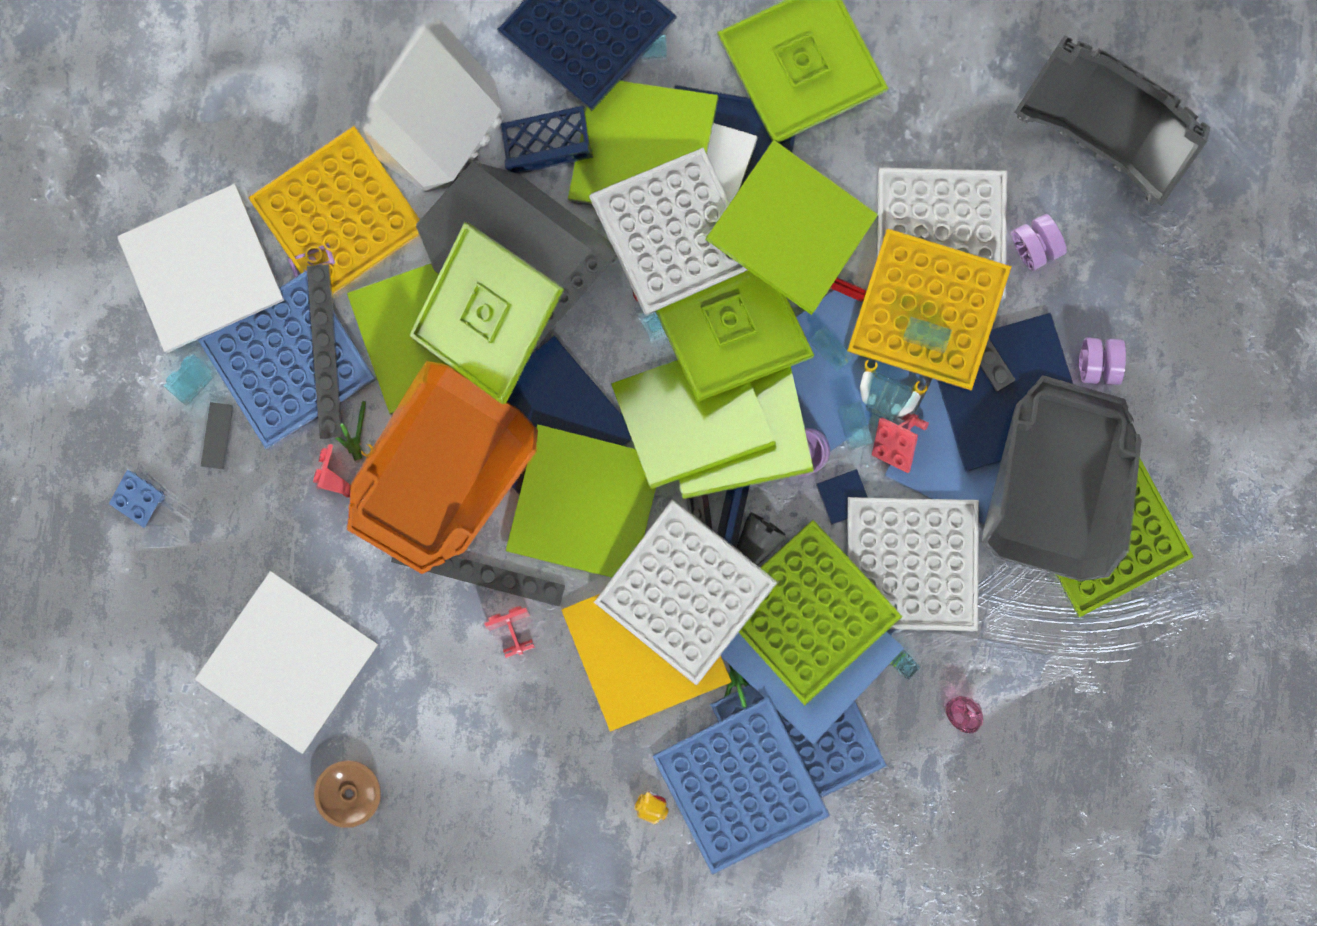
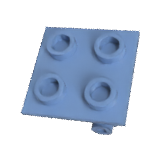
M127 470L109 504L145 528L158 503H162L166 496L163 495V491L154 488L151 483L149 484L146 480L138 477L135 472Z

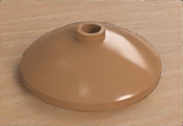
M341 761L329 766L319 776L314 789V801L320 815L330 824L342 828L356 827L368 821L375 814L381 799V788L376 775L367 766L356 761ZM348 789H351L353 791V796L351 798L346 796V791Z

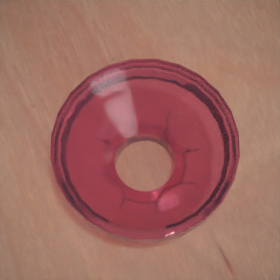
M956 696L946 705L947 717L958 730L971 734L978 731L982 726L984 720L981 706L972 698ZM967 705H969L975 713L971 712L967 708Z

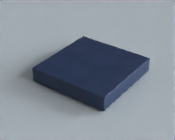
M857 469L816 484L831 525L847 519L848 497L868 498Z

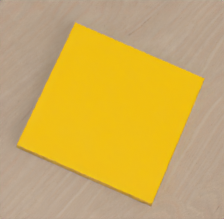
M352 126L248 197L301 274L305 272L304 270H307V266L319 265L329 261L326 250L332 252L335 261L334 264L330 265L332 295L420 236L416 228L420 218L355 126ZM323 245L325 249L321 250L319 246ZM311 250H319L318 252L308 255V252ZM305 253L304 257L295 259V256ZM313 256L316 261H311L308 257Z
M887 228L847 352L972 391L1012 266Z
M600 594L561 609L610 732L732 682L723 658L720 655L701 681L695 685L594 603Z

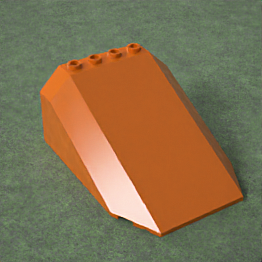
M426 361L351 483L347 530L421 574L431 570L434 566L445 563V560L455 555L458 556L464 553L536 453L538 429L521 410L508 402L506 404L499 403L455 369L446 364Z

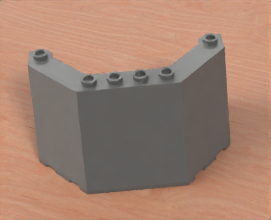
M1064 35L1014 113L1024 123L1037 122L1057 129L1064 137L1074 138L1080 147L1091 149L1095 152L1094 155L1103 161L1107 159L1113 163L1112 166L1116 170L1124 171L1144 191L1145 199L1153 205L1159 204L1162 206L1208 141L1210 127L1204 122L1201 124L1197 122L1198 116L1189 107L1185 106L1183 109L1179 105L1181 100L1177 96L1101 49H1098L1097 52L1092 51L1093 47L1081 41L1074 44L1071 37Z

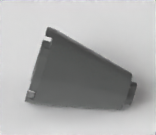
M751 512L746 519L736 549L758 566L784 541L786 534L771 522L768 523L763 520V517Z

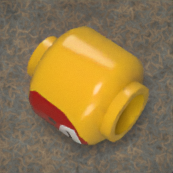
M653 792L641 794L634 808L637 811L638 818L651 824H657L660 820H665L669 808L666 807V799Z

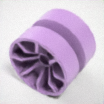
M1047 214L1032 220V228L1025 224L1012 231L1015 248L1023 263L1031 271L1046 265V257L1053 261L1067 253L1066 244L1058 226Z
M1084 338L1079 356L1082 383L1098 384L1102 375L1105 384L1121 385L1126 363L1124 340L1107 339L1103 349L1100 338Z
M805 428L814 472L797 476H807L822 469L829 460V442L825 435L816 429Z

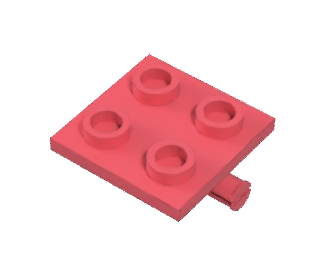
M908 413L904 417L899 418L904 420L900 425L881 417L877 427L872 456L909 473L918 435L910 430L912 427L917 426L925 431L929 422L920 419L914 413Z
M328 444L326 448L321 449L319 462H322L321 469L316 470L313 482L317 483V489L337 492L350 498L351 485L327 468L333 448L332 444Z
M521 606L510 609V614L504 616L500 614L493 615L488 618V622L484 623L489 631L508 624L515 646L503 649L506 658L516 654L522 655L524 651L535 648L534 644H532V639L519 643L512 626L513 622L530 616L529 611L526 608H521Z

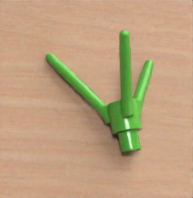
M365 401L361 403L356 436L351 438L347 428L342 423L340 427L347 440L345 441L341 437L335 438L348 450L349 454H352L354 461L363 458L360 453Z
M729 665V676L732 682L728 684L724 697L730 695L732 687L737 686L742 706L746 707L747 704L741 685L746 687L750 684Z

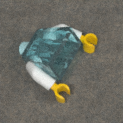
M866 360L860 391L862 401L866 404L865 409L872 412L869 423L878 427L881 417L894 421L896 418H902L912 412L921 398L920 395L927 391V385L922 391L917 388L920 381H917L913 387L907 386L876 372L877 362L874 368H868V360Z

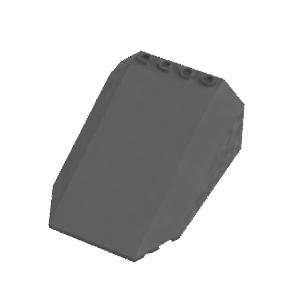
M474 161L471 162L416 224L432 267L438 274L464 222H467L564 289L531 355L605 268L617 259L612 244L605 237L522 175Z
M1042 375L1023 399L1016 404L982 542L996 558L1077 581L1106 578L1111 575L1129 551L1142 441L1140 435L1135 431L1133 426L1134 420L1128 411L1129 407L1124 398Z

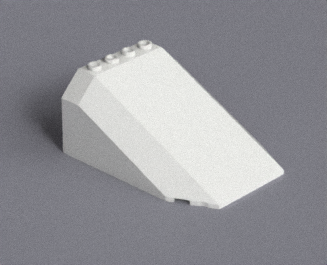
M438 19L435 23L428 22L427 24H422L371 98L367 113L370 123L365 124L364 132L380 163L425 192L450 187L469 164L477 160L479 156L477 152L481 146L485 147L491 138L490 133L493 129H497L503 120L501 118L502 112L495 81L442 21Z

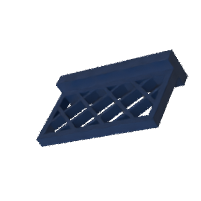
M583 105L501 123L506 159L504 163L507 171L520 174L593 158ZM580 113L581 119L576 126L568 121L571 115ZM558 118L561 122L555 130L547 126L551 119ZM531 123L541 125L535 134L527 131ZM565 124L573 128L567 138L559 133ZM516 127L520 129L514 139L508 136V128ZM544 129L552 132V135L546 142L538 138ZM578 131L583 134L584 142L574 143L571 139ZM524 133L532 137L526 146L518 143V140ZM556 136L564 140L560 147L554 148L550 145ZM536 140L543 144V147L538 152L529 150ZM515 145L523 149L519 156L511 157L510 151Z
M750 485L728 489L725 494L717 534L735 549Z

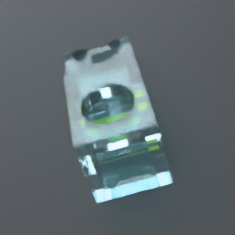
M904 650L889 664L907 680H910L920 669V666Z

